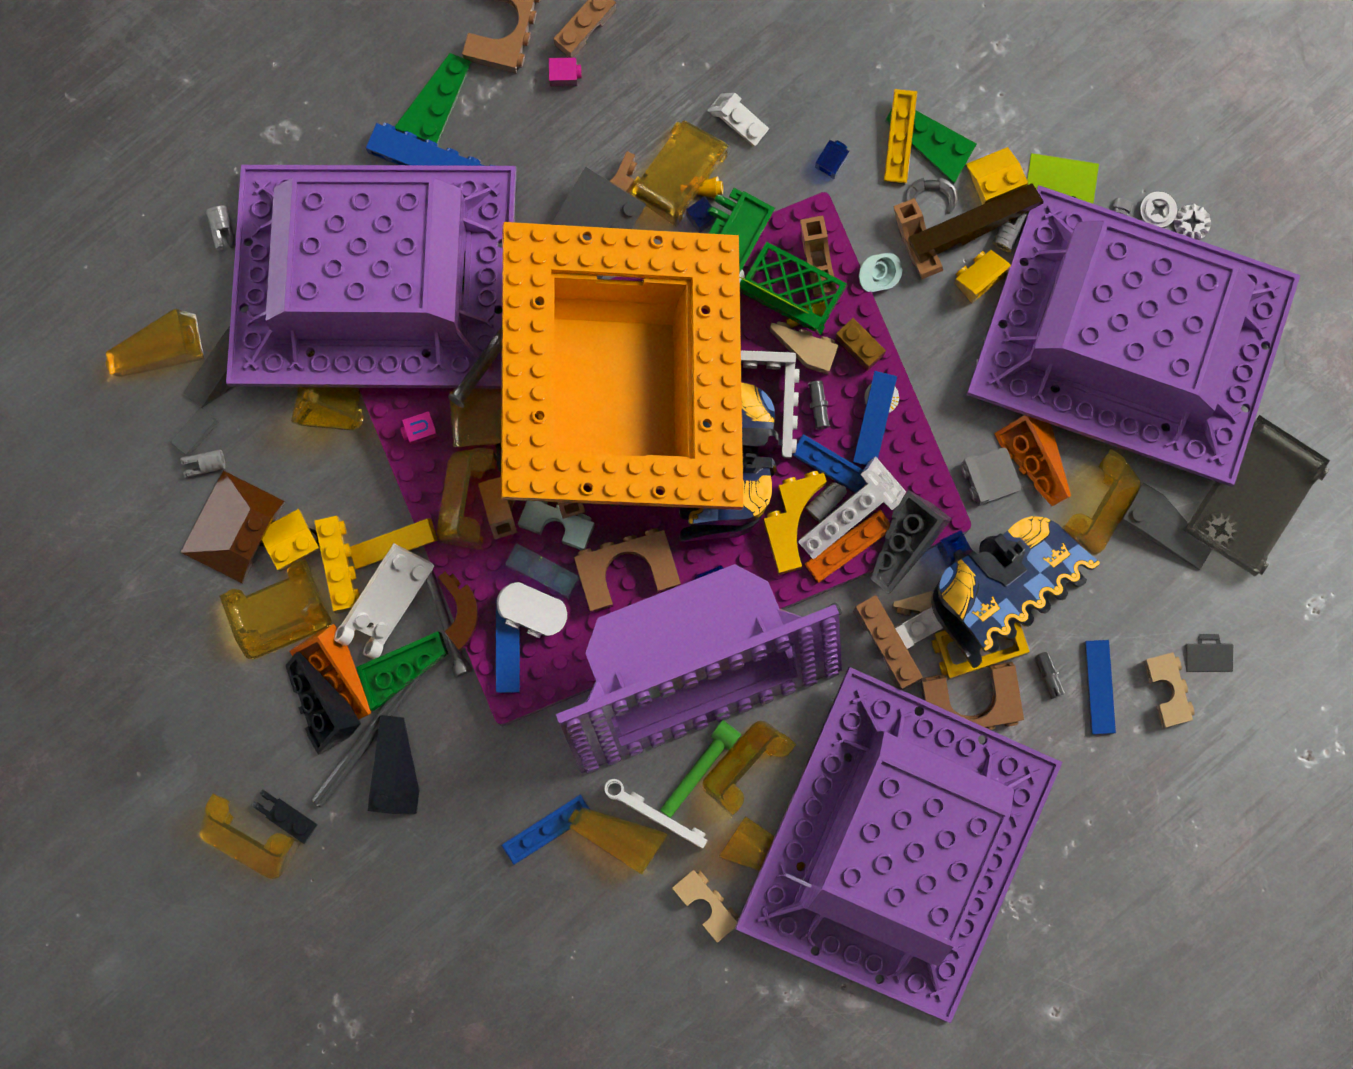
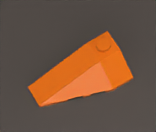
M1024 415L994 433L1001 448L1008 450L1010 458L1020 467L1019 471L1023 475L1027 474L1034 482V487L1051 506H1055L1071 497L1054 432L1049 423Z
M332 624L306 639L289 652L292 656L296 652H300L350 704L359 720L369 715L371 710L348 645L344 646L334 641L337 627L335 624Z

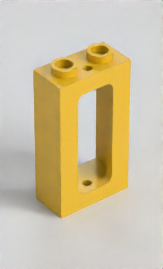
M1014 624L1017 635L1013 639L1014 644L1012 647L981 656L982 662L976 668H973L968 661L954 664L947 648L948 643L953 642L952 638L945 630L935 633L931 644L935 654L939 653L942 662L938 664L941 673L944 676L947 675L949 680L1028 654L1030 651L1021 624Z

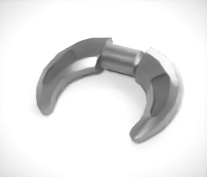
M924 178L913 182L908 189L907 201L913 198L916 199L920 193L924 192L925 188L939 189L940 192L946 195L949 201L948 213H951L957 204L958 196L955 187L950 181L943 178L925 181Z

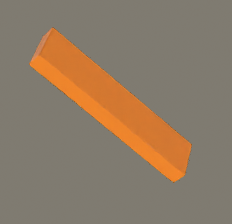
M880 509L830 545L815 559L809 560L804 565L816 582L820 583L884 537L891 523Z

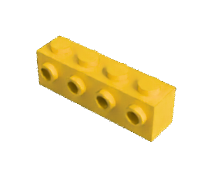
M338 516L314 520L333 611L336 614L348 612L359 598L360 592L358 588L355 589L353 580L356 579L354 566L349 564L348 557H352L349 543L345 544L344 535L347 534L344 520L340 521Z

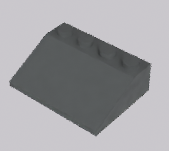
M585 166L551 225L632 229L646 203ZM588 235L583 236L585 240H590ZM597 275V279H602L603 276Z

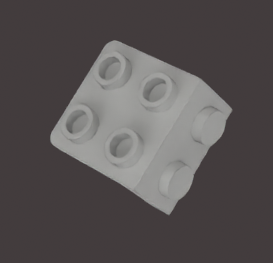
M1000 448L975 458L970 456L962 462V473L965 479H969L971 484L969 491L973 501L977 500L978 506L1016 493L1021 489V484L1006 448Z

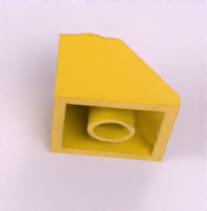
M1008 147L966 164L982 205L1028 185L1019 161Z
M992 250L986 254L982 251L973 259L975 263L969 268L964 266L955 274L957 278L954 284L971 304L1003 279L1011 267L1009 262Z
M299 509L271 523L262 539L274 565L280 572L320 550Z

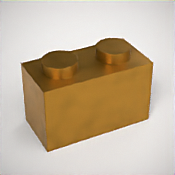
M854 318L836 333L835 339L867 371L885 355L886 350Z

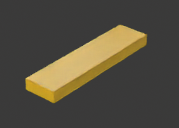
M894 89L884 181L907 183L917 91Z
M428 518L353 545L350 549L355 569H360L383 561L394 543L410 551L438 541L432 520Z

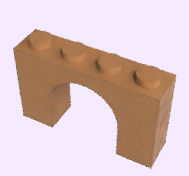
M499 0L515 8L519 15L517 27L510 35L501 39H491L468 33L462 53L463 58L472 63L517 74L518 67L522 68L525 54H522L523 48L528 46L531 33L528 32L529 26L535 23L537 11H534L535 4L540 3L541 0Z
M501 477L479 483L494 539L517 533L512 516V507L516 500H501ZM558 502L562 519L585 512L583 503Z
M659 528L646 531V536L637 538L636 535L623 538V543L614 545V542H608L600 545L601 549L592 552L591 548L578 552V556L574 557L591 613L613 607L606 583V571L610 563L622 555H637L648 563L658 593L681 585L665 530L659 531Z
M877 595L857 605L853 613L863 631H868L879 648L889 669L887 673L895 687L903 691L919 682L923 676Z
M1013 662L989 666L993 687L991 703L983 712L971 716L962 715L951 707L946 677L943 674L923 677L920 680L925 701L989 730L995 729V725L1000 724L1015 726L1019 724L1018 721L1024 720L1016 667Z

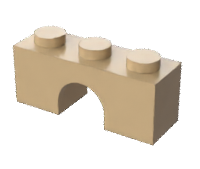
M1174 652L1143 661L1149 683L1164 682L1171 689L1170 700L1167 703L1156 706L1162 729L1192 721V716L1195 715L1192 702L1187 701L1185 693H1188V687L1185 679L1181 680L1179 670H1182L1179 657H1175Z
M693 870L672 889L686 906L697 899H703L710 904L712 909L711 916L702 925L718 943L735 929L739 916L731 907L727 910L721 902L724 901V898L716 889L711 891L706 884L709 880L701 871L696 873Z

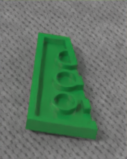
M449 53L395 125L396 130L402 133L408 131L415 134L419 140L425 141L428 139L438 144L472 64L471 61Z
M892 109L885 120L889 125L891 123ZM915 110L912 145L939 172L941 171L952 184H955L977 144Z
M437 631L356 667L370 710L375 711L449 654L441 632Z

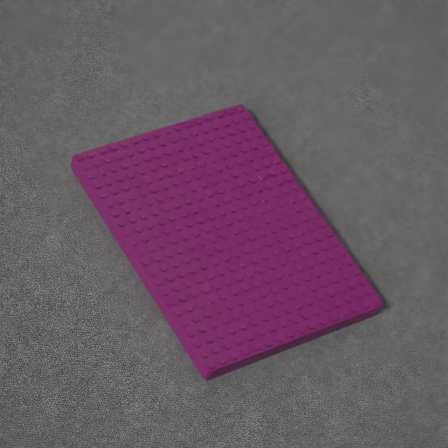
M821 192L773 212L742 269L746 278L766 242L806 262L800 220L823 215L834 277L847 283V287L824 324L825 329L821 335L802 325L791 328L798 332L799 329L810 331L813 333V337L819 339L822 336L831 338L835 341L834 344L838 345L829 375L806 368L796 358L795 369H799V383H794V392H798V406H793V416H798L797 430L792 431V439H797L798 443L804 434L864 470L866 465L854 463L853 460L866 409L864 398L866 389L872 383L874 371L897 376L895 387L899 393V402L896 408L888 414L878 460L903 487L906 493L911 491L952 518L939 537L928 548L931 549L966 534L971 528V521L871 291L867 292L860 284L859 272L861 266L833 201L828 193ZM771 250L768 251L765 256L766 265L779 261L777 253ZM794 262L783 265L786 275L799 272L798 266ZM781 266L768 269L770 280L783 276ZM765 270L755 273L752 281L757 284L766 282ZM803 275L806 286L811 285L809 275ZM617 276L609 280L643 281L644 278ZM800 276L788 279L790 291L803 287ZM785 281L772 284L774 293L781 294L787 292ZM807 290L810 301L823 297H814L813 290ZM804 291L792 295L793 302L797 305L807 302ZM740 292L741 351L790 352L770 332L772 323L783 322L787 324L786 320L789 318ZM701 309L702 313L709 314L707 309ZM852 318L886 350L885 355L869 371L835 339L836 333ZM431 353L424 355L423 357L428 358L431 355ZM741 364V383L756 386L771 399L775 409L773 430L778 433V438L782 439L785 366H781L779 370L766 369V365H757L756 369L743 368V364ZM813 381H823L825 401H828L827 414L830 427L827 429H815L813 410L810 409L812 401L808 383ZM359 388L413 522L416 523L428 518L432 520L438 541L424 545V549L429 561L434 565L433 571L453 619L455 620L457 615L456 601L438 576L445 571L449 576L453 573L461 583L458 588L461 589L468 584L476 598L479 614L478 624L473 638L465 648L495 721L500 726H506L592 690L596 680L585 653L597 619L660 594L657 591L648 563L643 558L632 554L622 555L614 559L606 571V583L613 607L591 613L574 559L581 550L562 543L565 534V527L562 523L558 521L547 523L541 535L521 528L518 522L527 501L516 500L512 507V516L517 533L494 539L478 484L501 477L496 461L495 416L497 411L502 408V389H473L464 402L465 406L460 407L448 398L449 394H453L457 388ZM429 411L438 437L411 446L409 440L404 441L400 429L404 427L402 420ZM777 448L768 455L758 456L770 457L777 464L776 473L771 477L772 495L756 526L749 533L739 537L681 542L679 540L680 531L690 526L688 520L682 519L679 515L681 507L634 505L621 509L619 505L583 503L585 512L581 513L591 517V522H594L595 525L586 549L591 548L592 552L601 549L600 545L614 542V545L623 543V538L632 535H636L637 538L646 536V531L659 528V531L665 530L681 585L735 564L768 581L779 609L782 610L873 573L886 538L885 536L820 583L816 582L804 565L812 557L798 541L819 524L805 508L821 491L823 492L830 484L835 482L825 476L826 485L810 498L798 522L797 547L802 569L779 575L764 526V518H768V513L778 510L781 511V514L785 513L778 490L783 480L795 477L796 480L803 479L805 474L817 471L793 456L791 458H784L782 456V448ZM589 486L583 487L586 492H591ZM846 488L847 492L845 497H843V499L828 515L835 511L839 506H841L855 493ZM661 489L656 490L658 495L664 494ZM548 502L547 505L556 508L558 502ZM883 502L871 513H869L865 518L858 522L854 527L847 531L845 534L850 532L852 529L857 527L859 524L864 522L866 519H868L870 516L875 514L880 509L891 523L894 509L891 510L889 506ZM520 582L563 601L567 609V620L564 627L556 634L550 636L541 635L540 638L528 634L527 628L519 626L520 693H496V598L500 591L509 584Z

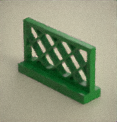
M768 242L764 245L745 279L808 313L743 279L740 281L741 294L819 335L825 329L824 324L847 287V283ZM771 250L777 253L779 261L766 265L765 256L768 251ZM790 262L796 263L799 272L786 275L783 265ZM781 266L783 276L770 280L768 269ZM765 270L766 282L757 284L752 281L755 273ZM812 272L817 274L819 282L806 286L803 275ZM800 276L803 287L790 291L788 279ZM785 281L787 292L781 294L774 293L772 284ZM834 283L839 286L835 294L826 296L823 285ZM821 287L823 297L810 301L807 290ZM804 291L807 302L799 305L795 304L792 295ZM825 302L826 310L822 317L813 313L811 305Z

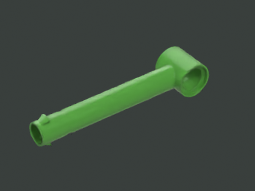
M722 720L711 735L714 739L660 808V811L671 818L725 748L730 750L742 734Z

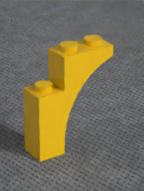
M813 471L805 474L803 479L796 480L795 477L783 480L778 490L785 513L781 514V511L778 510L768 513V518H764V526L779 575L802 569L797 547L798 522L810 498L826 485L827 481L824 473L818 474V471Z

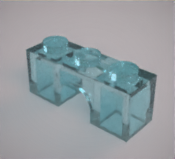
M517 543L505 563L508 568L543 584L549 590L568 600L580 580L578 575Z

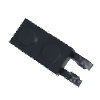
M262 789L260 792L262 797L273 802L274 806L270 811L255 801L251 806L264 814L265 818L305 844L318 824L282 799H277Z

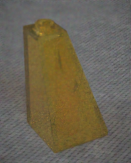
M179 309L171 310L106 352V367L110 375L122 377L205 359L196 314Z
M583 807L580 811L575 809L568 819L571 822L569 826L571 829L639 874H643L668 835L656 829Z
M745 816L719 855V858L760 871L775 836ZM803 862L797 863V870L800 871L804 868Z

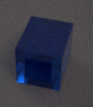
M829 140L817 159L815 168L835 179L849 156L850 151L847 150L848 147L838 140L835 142Z
M703 197L686 209V216L698 233H701L716 221V218L708 213L709 208L712 206L706 197Z
M962 530L941 539L937 546L948 567L955 563L953 555L958 549L962 551L972 550Z

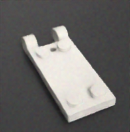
M394 543L345 620L336 630L334 641L344 646L349 645L354 637V631L357 629L371 636L364 646L363 655L372 660L380 657L384 643L434 568L433 563Z
M611 779L605 784V793L610 799L622 802L702 850L708 840L704 838L706 835L704 832L695 827L691 831L643 803L645 799L632 791L629 795L624 792L622 782L617 779ZM615 783L621 786L620 793L615 796L608 793L609 786Z

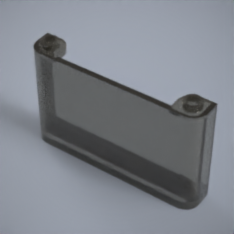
M1259 415L1254 421L1234 486L1231 487L1215 481L1184 531L1254 577L1258 574L1263 575L1269 566V563L1266 562L1267 556L1312 485L1318 479L1322 481L1328 473L1329 468L1326 466L1330 460Z

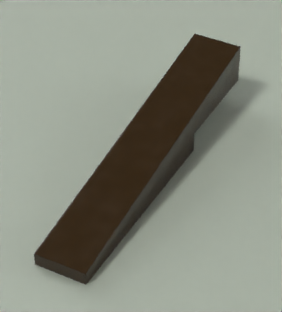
M1033 183L914 234L908 237L909 243L918 260L922 263L958 243H961L963 246L1038 207L1044 201Z

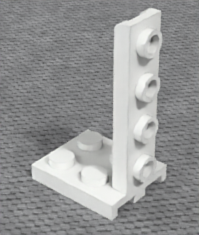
M741 351V364H743V368L756 369L757 365H766V369L779 370L781 366H785L782 456L784 458H791L792 453H796L797 439H792V431L797 430L798 416H793V406H798V392H794V383H799V369H795L796 353Z
M876 456L868 462L861 473L867 484L798 541L812 559H815L883 502L891 510L900 504L906 491Z

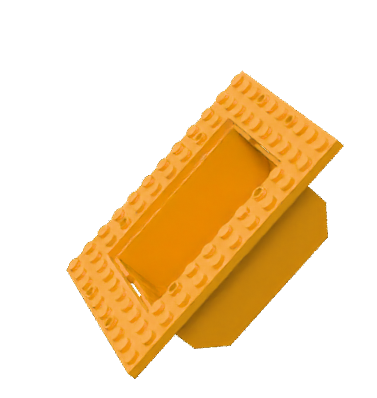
M503 222L501 500L742 510L743 456L739 235ZM588 235L590 240H585L583 236ZM658 239L661 244H655L653 240ZM597 275L644 279L643 281L597 279ZM535 301H539L540 305H537ZM701 309H707L709 314L702 313ZM703 422H708L710 427H704ZM589 486L591 492H586L583 487ZM656 489H661L664 494L658 495Z

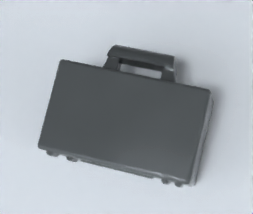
M1200 634L1198 643L1186 644L1187 672H1233L1234 645L1232 643H1221L1219 634ZM1202 639H1216V643H1202Z

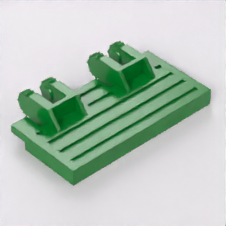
M733 188L729 197L737 201V203L722 195H716L714 199L719 205L732 211L731 215L715 207L709 208L708 213L716 218L709 234L739 235L740 274L775 208L745 191L742 192Z

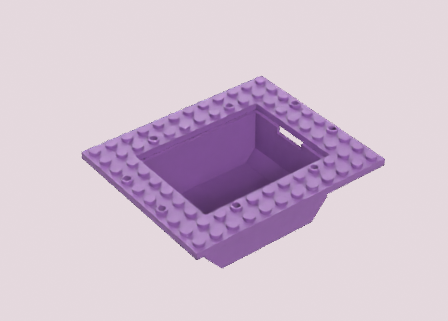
M241 165L227 386L457 388L502 326V313H495L496 309H502V248H499L498 244L502 243L503 222H514L516 166ZM248 241L253 242L251 246H245ZM464 253H465V274H464V295H463V294H462V289H463V269H464ZM243 307H248L246 312H241ZM502 350L474 389H502ZM314 351L315 354L309 357L307 356L308 352ZM425 352L431 353L428 358L423 357Z
M1038 185L1037 191L1044 203L1028 213L967 395L1233 487L1301 275ZM1020 261H1025L1027 266H1021ZM1004 323L1006 328H1000L998 324ZM1261 344H1266L1268 346V350H1264L1261 347ZM1051 388H1057L1058 393H1053L1051 391ZM1242 406H1245V407L1248 408V412H1247V413H1245V412H1243V411L1241 410V407H1242ZM1161 426H1167L1169 431H1163L1161 429Z
M735 564L599 617L585 653L596 682L586 703L556 714V717L581 773H593L599 770V766L603 764L613 765L620 762L621 757L626 755L636 756L642 753L646 747L652 746V748L663 745L665 743L664 740L669 738L679 739L684 737L689 730H702L708 727V723L712 721H725L730 718V714L738 711L739 713H745L751 710L755 704L761 703V705L772 702L774 700L773 697L781 694L788 696L794 693L798 687H811L821 678L831 679L839 675V671H842L839 612L836 605L804 617L779 609L768 581Z
M848 667L735 929L951 1023L1063 762ZM916 707L922 709V713L919 716L915 714ZM981 735L985 737L983 744H980L978 741ZM846 753L851 754V760L848 762L844 760ZM803 862L804 868L800 871L797 870V863ZM814 946H817L819 949L816 955L811 954V949ZM879 974L882 975L883 980L880 983H876L875 977Z

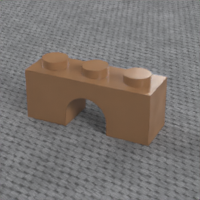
M587 0L554 37L555 47L568 58H574L587 44V39L593 30L599 25L602 27L617 10L616 2L614 0Z

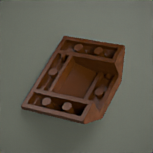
M223 470L180 553L243 584L253 565L251 562L271 522L276 521L285 501Z

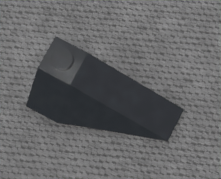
M296 652L285 666L293 692L298 694L301 706L298 707L300 714L305 715L308 727L305 728L307 736L319 755L349 738L361 723L350 704L300 652Z
M381 715L370 785L368 811L388 814H417L420 788L417 782L405 718Z

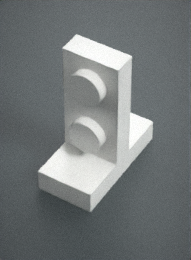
M721 93L707 111L713 117H720L749 144L756 146L769 128L740 103L742 98L736 93Z
M932 607L894 626L907 649L943 628L935 617Z

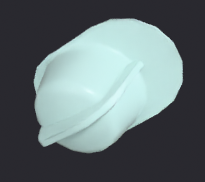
M882 253L868 257L862 263L859 272V281L862 288L867 292L893 288L902 276V262L899 257L891 253Z

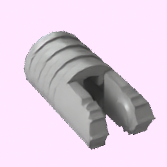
M222 205L207 209L206 214L216 250L222 249L223 243L220 235L222 232H225L229 247H235L236 242L226 206Z
M1028 214L1020 215L1015 225L1012 224L1013 220L1001 225L993 240L994 246L1003 251L1011 252L1025 225Z
M221 449L180 458L182 464L197 461L199 463L198 468L188 469L183 472L185 478L225 469V460Z
M836 482L830 484L805 509L820 523L845 497L846 487Z

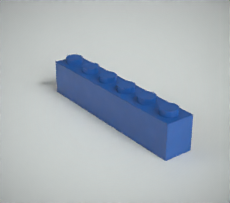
M376 123L366 146L368 154L396 165L485 166L480 164L481 161L477 158L459 156L460 153L451 148L446 150L439 148L438 144L431 140L421 141L411 132L404 131V134L398 132L394 126L388 123H383V125Z

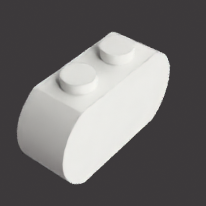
M520 582L505 586L497 597V610L499 615L506 619L505 624L516 629L519 626L528 629L527 633L534 637L540 638L541 635H554L566 623L567 609L563 601Z

